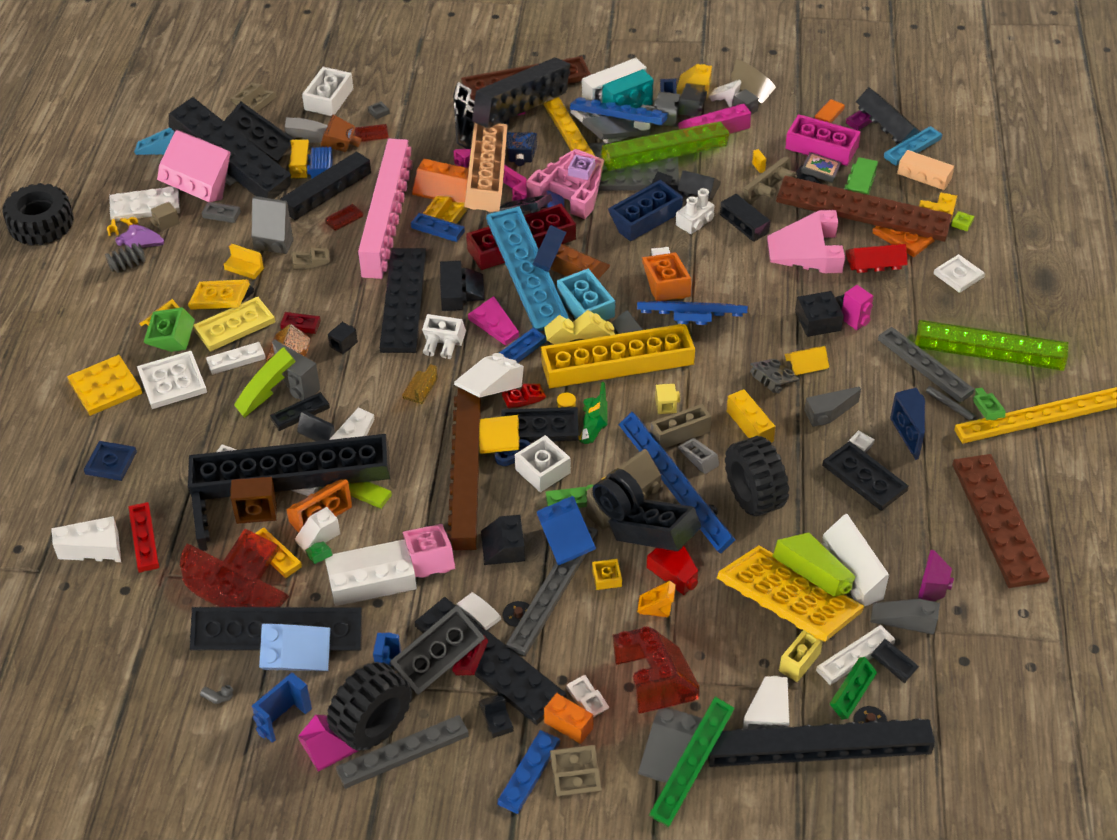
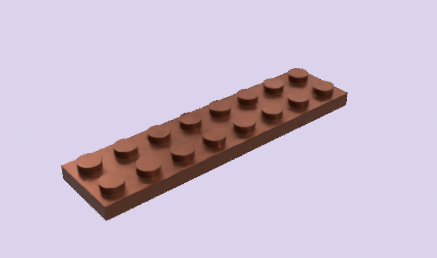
M582 56L563 59V61L570 63V75L567 84L582 82V78L591 75ZM538 64L461 77V83L471 89L470 99L475 101L476 90Z
M986 454L954 459L952 465L1008 588L1048 582L1049 575L992 455Z

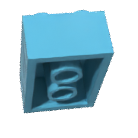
M589 268L557 280V292L560 299L575 319L587 310L598 314L603 320L615 317V300Z

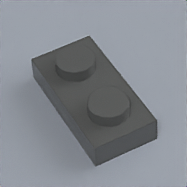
M207 202L202 211V217L235 223L241 210L238 206Z

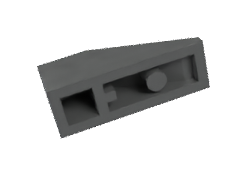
M859 386L807 397L804 411L812 427L831 423L857 404L861 388Z
M922 599L873 603L870 622L934 635L940 603Z

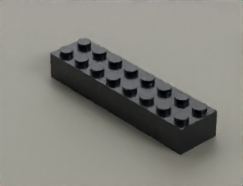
M554 57L476 90L472 121L490 128L565 94L568 89L570 63Z
M191 97L169 113L168 127L173 131L180 130L230 151L227 174L256 197L275 199L290 187L291 174L194 97Z

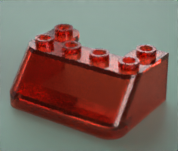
M646 626L612 635L616 665L646 658L650 668L638 670L633 675L639 714L692 702L700 697V686L680 648L661 633Z

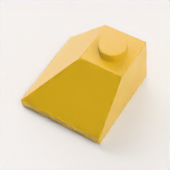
M696 64L681 74L677 85V94H682L686 83L705 85V91H707L708 96L712 66Z

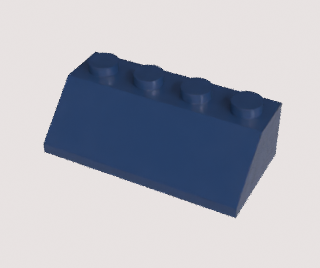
M659 180L608 208V211L619 233L631 242L675 217L676 212L683 206V196L662 180Z

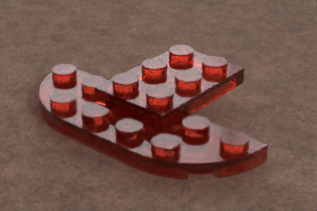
M247 529L243 530L224 561L188 543L183 549L180 559L183 582L196 596L217 607H281L289 597L285 592L260 580L280 547Z

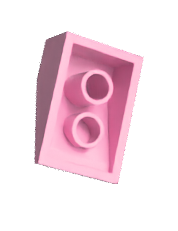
M442 524L403 532L415 577L424 578L433 573H447L455 569L452 546Z

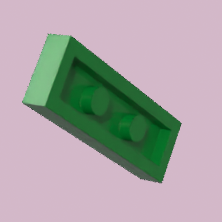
M866 657L858 658L830 702V706L841 720L850 717L877 674V671Z

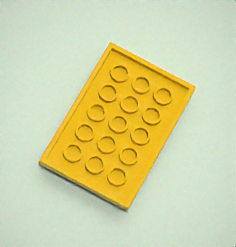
M760 545L721 569L717 576L725 585L733 587L741 592L743 596L750 597L758 602L760 606L770 609L779 617L787 619L795 624L797 628L804 629L816 639L824 642L860 615L864 609V605L845 594L833 597L776 560L772 552Z

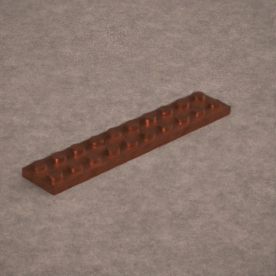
M785 175L776 199L778 203L816 212L836 210L837 217L905 233L909 232V234H918V236L926 238L933 237L935 240L943 242L946 240L952 214Z

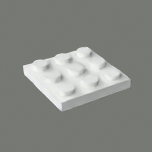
M192 351L137 366L152 409L207 393Z

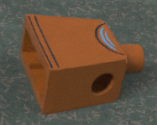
M332 114L320 146L346 152L349 144L359 148L362 138L353 135L354 125Z

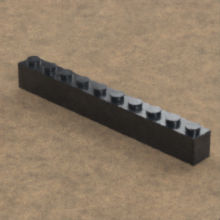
M920 718L906 721L848 722L836 725L828 723L819 726L803 725L801 727L781 726L779 728L736 729L721 732L708 756L709 767L927 755L932 754L935 739L930 719L922 720Z

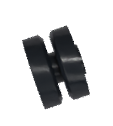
M614 469L606 478L598 481L592 488L593 497L599 508L615 521H622L630 515L631 511L636 510L644 502V494L641 487L623 469Z

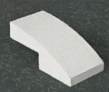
M473 592L457 603L458 607L474 619L484 630H488L501 620V616L487 602Z
M586 675L566 685L567 691L577 705L592 713L593 717L609 709L599 690L593 688Z

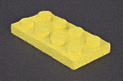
M256 297L242 303L239 308H230L193 325V328L211 352L275 323V317L260 298Z

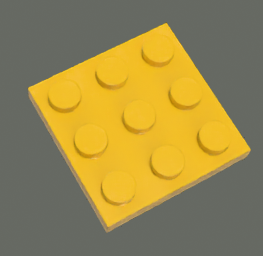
M120 355L67 376L69 383L90 416L143 394L141 387Z

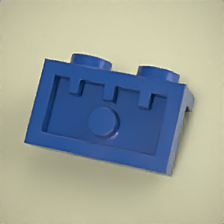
M390 632L377 633L373 651L374 662L386 663L391 667L390 661L401 652L399 635Z

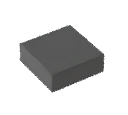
M382 101L368 107V112L375 119L390 114L389 108Z

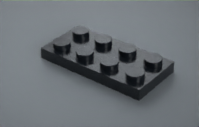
M242 101L224 120V122L276 163L279 162L291 147L290 140H295Z
M578 407L501 409V417L518 415L519 440L535 442L546 435L551 441H579Z
M851 441L823 460V467L880 511L908 491L909 485Z

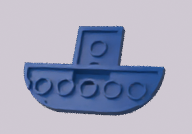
M674 301L637 302V310H641V313H652V310H659V314H670V311H673V319L677 321V324H689V321H695L696 325H707V322H712L711 312H713L714 316H725V313H732V316L742 317L743 313H747L746 305Z

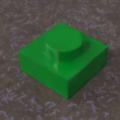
M324 541L314 543L310 548L305 549L307 557L314 564L333 556L331 548Z

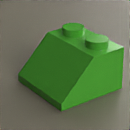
M183 307L155 311L152 313L144 343L170 352L186 350L195 319Z

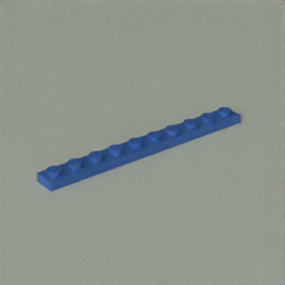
M631 412L618 425L639 452L644 449L648 451L661 474V480L681 505L695 508L702 526L700 530L719 553H722L736 539L638 416Z

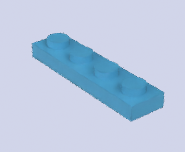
M930 126L886 151L884 158L897 166L907 150L919 153L941 140L942 133Z

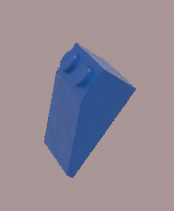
M574 496L536 511L558 566L596 550Z

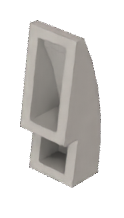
M286 117L285 133L292 138L309 140V143H321L328 125L309 119Z

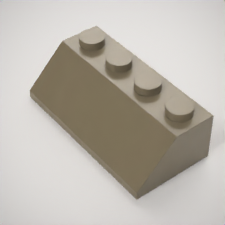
M646 449L619 467V469L625 470L637 481L644 494V499L660 489L661 474ZM593 487L587 490V517L604 530L610 525L608 521L611 518L597 505L593 497Z

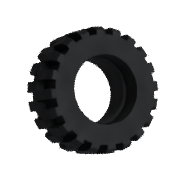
M38 183L37 185L30 184L25 188L21 187L17 192L11 193V197L8 196L3 205L2 212L9 234L20 243H28V245L32 246L35 244L44 245V243H52L53 240H59L63 234L66 235L74 220L67 194L59 187H53L51 184L44 185L43 183Z
M754 436L731 444L725 453V470L731 491L734 493L740 507L747 514L756 517L784 507L789 498L788 477L785 473L786 469L782 464V459L776 452V448L771 445V442L762 436Z
M372 662V664H366L362 669L359 668L354 671V674L349 676L345 680L346 682L337 689L338 692L331 699L332 703L327 710V722L330 730L355 750H368L372 746L379 745L383 739L386 740L389 734L397 729L400 721H403L405 713L409 710V703L412 701V690L409 682L388 664L381 662Z

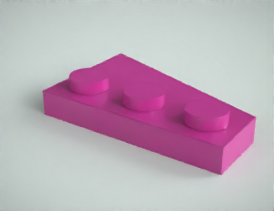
M494 296L468 314V320L505 346L519 337V331Z

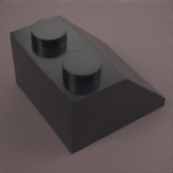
M683 170L677 190L682 192L681 195L691 197L692 195L698 196V190L705 188L709 191L708 199L713 200L721 182L713 177Z
M520 514L500 516L481 530L484 565L525 561Z

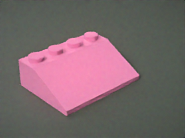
M176 130L160 162L157 180L207 202L222 200L230 151Z

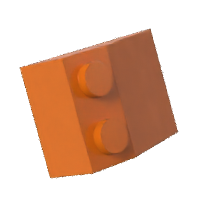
M676 252L642 257L649 286L656 301L691 297V277Z

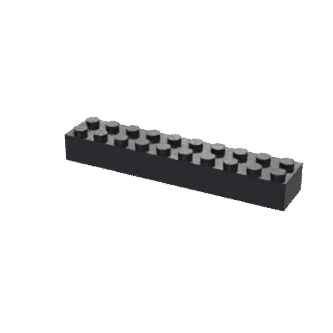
M386 434L189 455L188 490L190 495L191 493L199 492L201 499L207 500L231 497V480L272 477L275 492L325 487L337 480L345 479L349 484L390 479V460Z

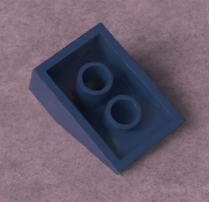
M912 388L895 393L890 420L915 460H917L920 456L925 434V398L917 388Z

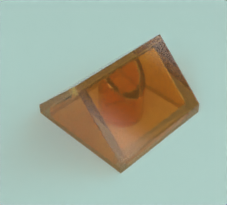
M289 324L274 336V339L306 357L311 339L292 324ZM273 344L271 345L266 363L274 356Z

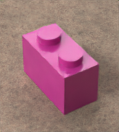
M859 285L845 292L842 307L843 321L855 330L866 326L871 319L873 295Z

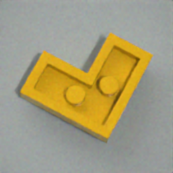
M940 193L938 203L920 200L919 207L949 213L953 216L957 196Z

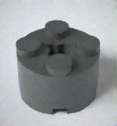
M658 93L657 99H655V109L662 111V113H667V120L662 125L678 126L679 119H676V117L679 115L681 94Z

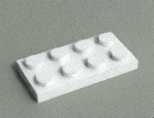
M175 187L109 195L111 220L120 221L121 218L129 219L130 217H136L138 219L151 217L150 209L166 202H170L177 210V213H180L179 191Z

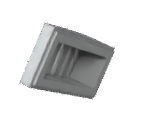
M695 438L678 447L704 474L719 466L718 455Z

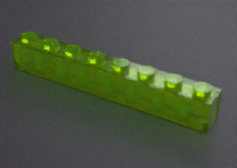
M721 121L602 145L601 159H604V165L608 171L725 147L727 146L730 133Z
M925 320L918 321L915 345L921 349L1064 371L1068 359L1069 342Z

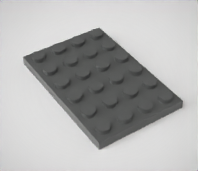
M677 142L587 143L596 157L604 159L598 191L642 190L652 184L657 171L672 176L673 181L670 187L673 190L678 189Z

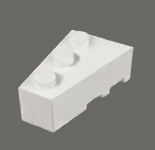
M113 516L52 528V541L58 559L84 560V558H93L96 561L112 559L115 562H121L118 529Z

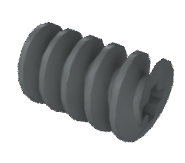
M139 242L138 246L132 243V249L129 246H125V251L122 248L118 249V253L112 251V257L108 253L105 254L112 272L114 269L119 273V267H122L125 271L126 264L133 268L132 262L139 265V259L144 263L146 262L144 251Z

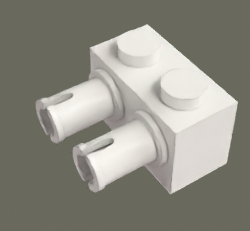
M702 188L698 190V197L687 198V205L676 212V226L693 234L714 218V204L708 201L709 191Z
M427 314L422 329L426 338L423 353L429 356L431 352L430 356H434L437 343H444L440 355L445 359L448 355V359H451L455 345H462L466 332L462 319Z

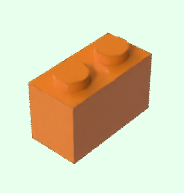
M556 693L544 708V723L577 743L582 744L593 730V714Z

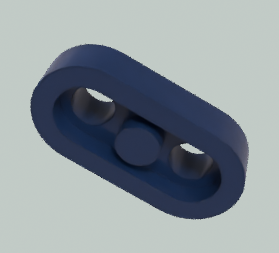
M521 439L519 440V450L495 452V462L500 466H508L515 463V454L531 443Z

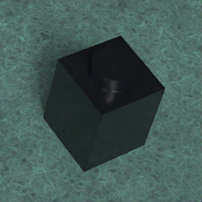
M342 321L328 333L329 347L341 354L346 353L358 343L356 329Z

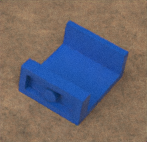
M293 672L252 705L257 733L262 738L267 737L272 743L276 740L272 722L293 705L304 714H307L312 709L307 684Z

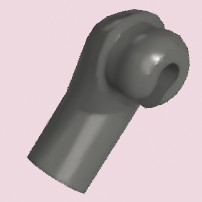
M225 685L221 688V691L215 692L205 686L201 690L200 696L214 704L229 701L233 697V688Z

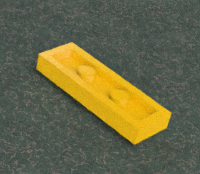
M264 527L248 537V543L285 578L302 568L301 562Z

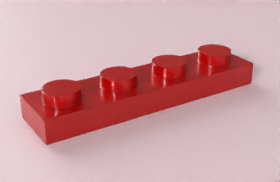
M149 502L128 506L138 571L140 573L158 569L160 567Z

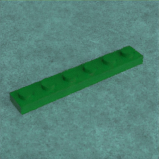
M716 696L713 698L651 809L650 817L667 827L671 825L735 709L734 707Z

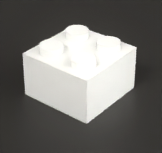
M545 435L515 454V470L541 493L571 473V458Z

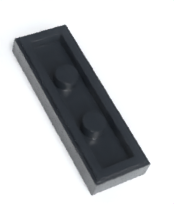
M319 392L271 414L270 419L276 428L281 431L299 423L302 411L316 415L329 409L330 404L322 393Z

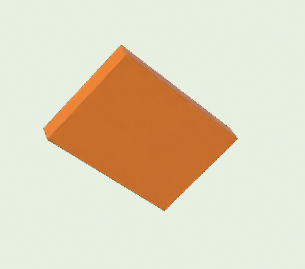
M876 226L872 231L873 234L892 245L906 244L907 254L912 257L918 255L935 241L933 237L926 238L918 236V234H909V232L905 233Z

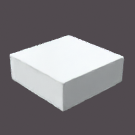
M858 430L849 441L866 453L874 444L875 439Z

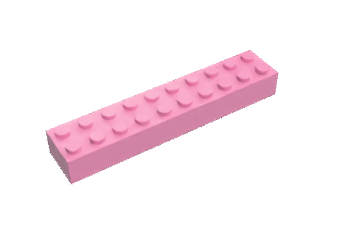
M388 139L358 250L362 278L382 279L384 272H387V260H390V248H393V236H396V225L399 224L398 214H401L402 211L401 202H404V191H407V181L410 179L409 170H412V160L409 158L411 157V147H408V140Z

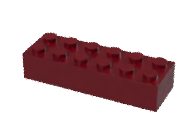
M562 204L524 215L538 249H540L550 225L566 232L561 244L576 240V223ZM489 226L466 233L467 250L480 270L505 263Z

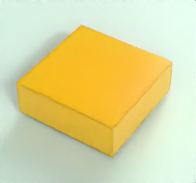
M759 149L754 150L752 164L758 172H765L767 159Z

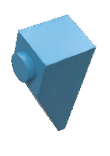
M169 127L138 141L134 153L136 155H164L175 131Z

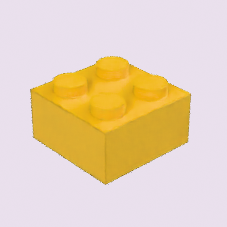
M618 559L592 562L596 590L622 587V576Z

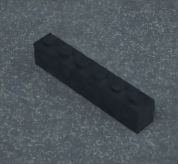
M356 151L281 197L280 200L287 201L290 218L293 220L299 219L371 174L370 160Z

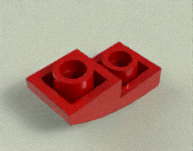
M534 383L523 384L521 389H512L502 393L507 408L531 405L546 398L541 385Z

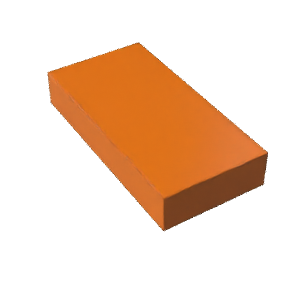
M830 99L815 115V119L832 123L844 110L845 105Z

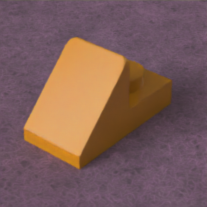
M668 581L639 596L637 612L642 615L669 617L671 603L674 601L675 584Z

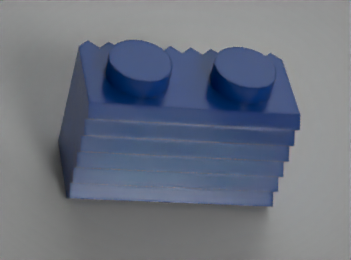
M331 147L311 148V154H308V164L310 165H307V173L311 175V179L332 167Z

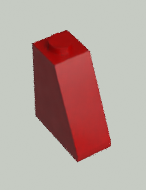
M685 546L679 551L655 548L647 555V569L665 582L671 581L674 583L675 589L681 594L685 595L689 590L692 591L697 586L698 569Z

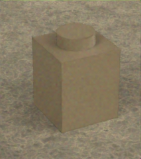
M170 202L150 209L152 214L150 217L151 222L160 231L180 224L177 210Z

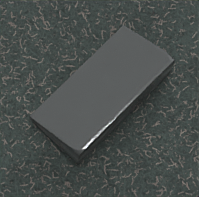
M628 310L611 322L618 334L643 330Z

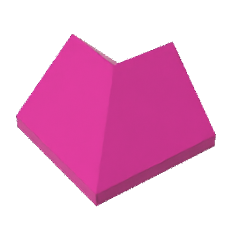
M315 714L298 736L318 772L358 752V750L349 747L330 730L327 715Z

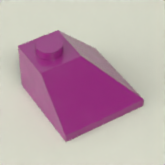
M930 550L918 599L933 602L944 598L947 589H952L954 578L950 577L952 568L934 550Z

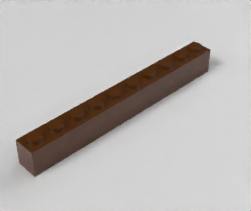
M458 388L457 396H454V407H457V410H453V421H456V424L452 425V434L455 436V439H452V450H455V453H451V465H454V468L450 469V479L454 480L453 483H450V495H453V499H449V511H452V514H448V526H451V530H448L447 537L452 544V550H476L481 397Z

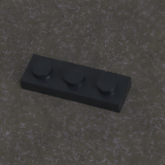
M199 492L191 493L196 540L201 552L208 550L207 542H210L209 530H205V526L209 525L207 514H203V511H207L205 499H201Z

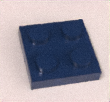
M99 441L84 468L85 475L122 481L137 453L136 447Z

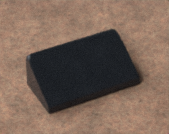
M465 268L467 301L485 300L483 274Z
M302 411L297 432L314 441L329 440L335 434L333 424L306 411Z

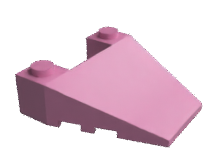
M574 149L560 157L558 162L554 164L551 162L547 165V168L542 171L539 169L532 174L526 181L527 197L547 195V191H551L570 200V214L586 219L594 210L604 159ZM575 155L595 159V168L588 180L568 176V166Z
M836 210L817 211L768 235L767 243L770 262L793 266V264L800 265L806 270H809V267L819 269L821 273H842L845 260L843 245L825 246L824 238L836 237L838 226Z

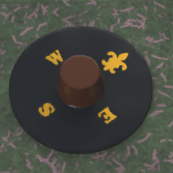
M515 601L508 604L503 610L505 622L510 626L517 627L530 605L523 601Z
M865 706L858 709L855 713L854 723H867L870 721L887 722V717L879 708Z

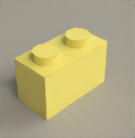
M803 630L781 656L779 672L798 682L821 654L823 641L816 639L812 634Z

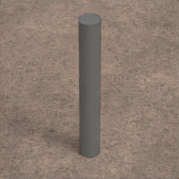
M929 386L926 389V393L969 421L976 419V415L933 387Z

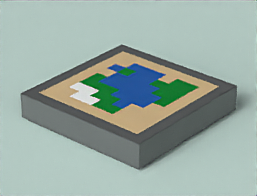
M810 152L801 172L833 183L841 162Z

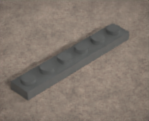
M893 327L879 334L878 340L958 402L961 403L973 395L974 388Z
M457 715L338 765L336 770L346 789L469 737V732L460 715Z

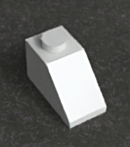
M328 507L311 515L296 536V543L306 553L305 549L310 548L314 543L322 541L326 543L340 535L337 517Z

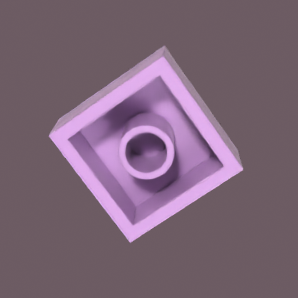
M575 155L568 166V176L588 180L595 168V159Z

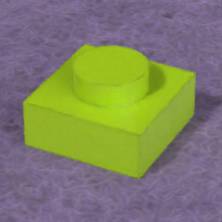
M958 211L951 226L968 232L974 221V216Z

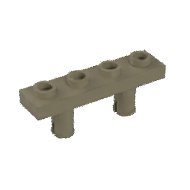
M784 156L743 188L744 200L751 204L761 195L774 198L776 189L773 186L780 182L784 175L797 178V173L791 170L790 158Z

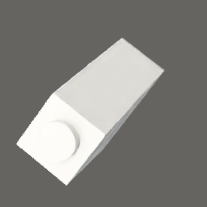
M765 676L744 716L743 729L745 730L760 727H789L787 677Z

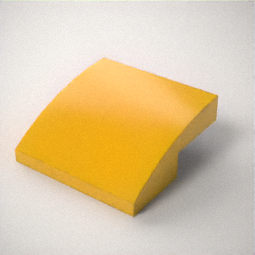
M436 196L423 214L457 224L469 208L465 207V203L452 202L449 196Z
M518 415L480 419V454L519 450Z

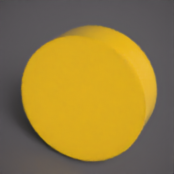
M562 393L557 397L558 408L575 407L576 398L571 393Z

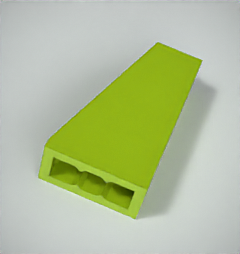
M809 532L777 540L773 557L833 597L850 593L855 575Z

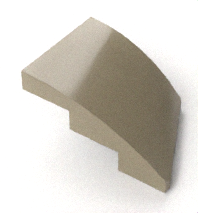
M739 59L734 60L731 82L740 80L739 92L745 89L759 98L758 106L761 105L776 86L756 68Z

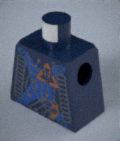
M507 132L506 149L508 160L515 162L517 166H523L525 162H532L537 149V133Z

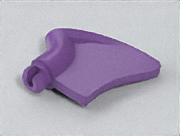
M130 225L128 231L115 239L118 246L124 244L131 249L132 243L138 246V242L142 248L164 244L163 238L156 232L139 225Z

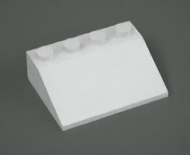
M404 539L336 553L325 559L335 606L417 589L415 572Z

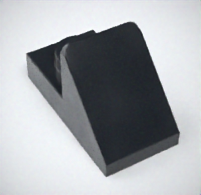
M498 694L479 700L480 708L492 738L514 732L512 722L506 710V700L504 697Z

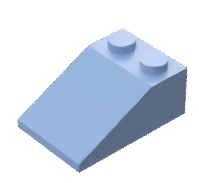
M262 624L259 668L263 670L328 671L330 628Z

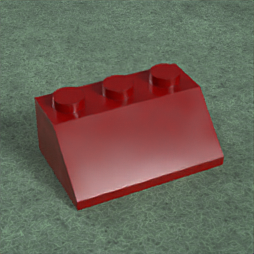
M906 244L845 250L851 270H857V273L868 272L867 269L874 268V272L885 271V267H891V270L902 269V266L908 265Z

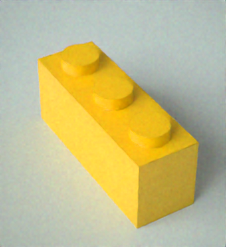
M744 389L729 395L726 411L748 438L762 436L771 443L774 442L776 426Z

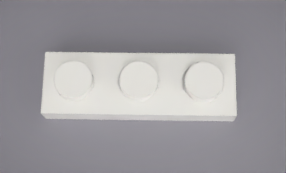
M260 342L206 357L212 375L266 359Z

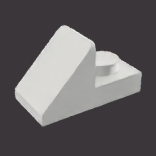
M737 80L716 87L709 95L710 100L721 101L725 99L729 107H732L734 95L739 93L741 81Z

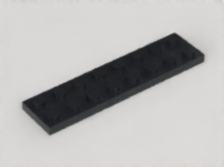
M391 248L379 347L380 353H417L427 254L426 248Z
M443 597L414 622L415 627L422 633L426 632L456 605L446 597ZM464 612L480 633L488 639L474 675L497 694L504 697L508 703L535 725H538L544 719V708L555 694L558 693L567 698V693L517 653L506 647L493 634L484 630Z
M192 607L189 650L260 651L262 624H287L329 627V651H361L363 608Z

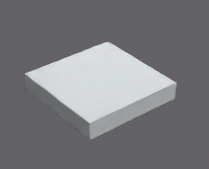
M959 254L934 269V275L959 293L985 276L982 270Z

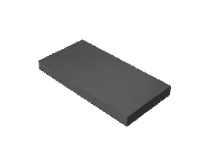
M611 116L586 117L582 121L583 125L601 140L650 135L651 129L641 131L638 128H634V120Z

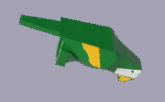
M604 381L601 382L600 395L597 398L584 399L583 410L586 412L583 419L584 428L579 436V441L582 444L593 443L600 430L608 425Z

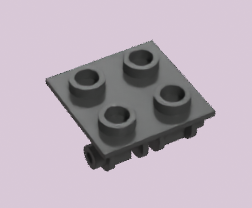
M776 359L750 364L753 366L750 371L752 376L760 381V383H764V386L773 393H780L782 384L800 380L794 375L793 371L786 369Z

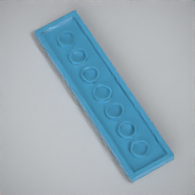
M520 206L487 214L486 220L533 328L539 332L544 331V327L559 315L569 319L549 272L532 265L539 249Z

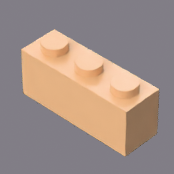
M907 150L899 162L897 174L945 190L952 179L954 166Z

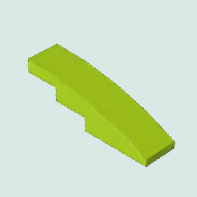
M284 347L255 374L235 402L234 406L244 418L274 394L271 389L285 378L282 373L296 362Z

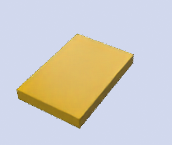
M247 279L201 281L198 283L188 303L189 309L239 308L250 283Z

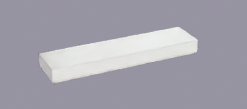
M880 625L818 665L816 671L829 685H832L851 671L859 657H866L867 660L873 658L871 656L872 652L884 639L894 644L895 638Z

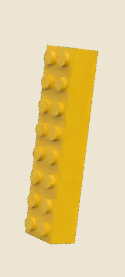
M686 324L541 347V363L549 389L694 365L695 347Z

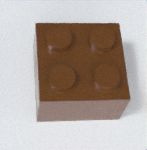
M272 477L231 480L230 499L236 524L277 521V500Z

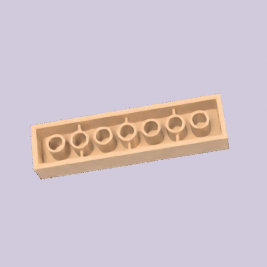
M474 122L465 198L466 208L486 210L488 212H499L507 124L499 123L486 128Z

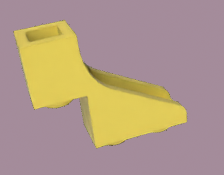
M589 310L573 322L559 315L544 327L547 341L552 344L567 343L576 339H591L615 335L614 326L611 322H606L598 314H594Z

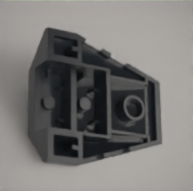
M457 82L453 94L456 143L465 149H471L474 128L472 118L475 101L470 99L471 89ZM507 119L501 122L500 124H507L508 127L510 119Z

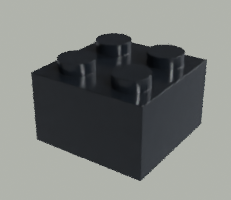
M832 291L797 297L795 313L806 337L842 330L844 315Z

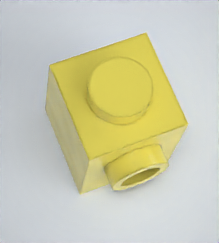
M675 384L656 385L655 400L657 413H677V403L680 402L679 391H676Z

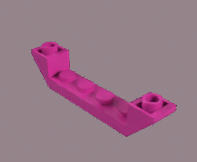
M471 149L454 150V164L469 168ZM504 165L503 183L512 188V199L527 198V179Z

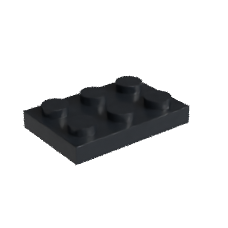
M547 194L508 201L500 205L499 211L520 206L523 214L525 211L535 213L540 211V208L547 207V203L552 201V196Z

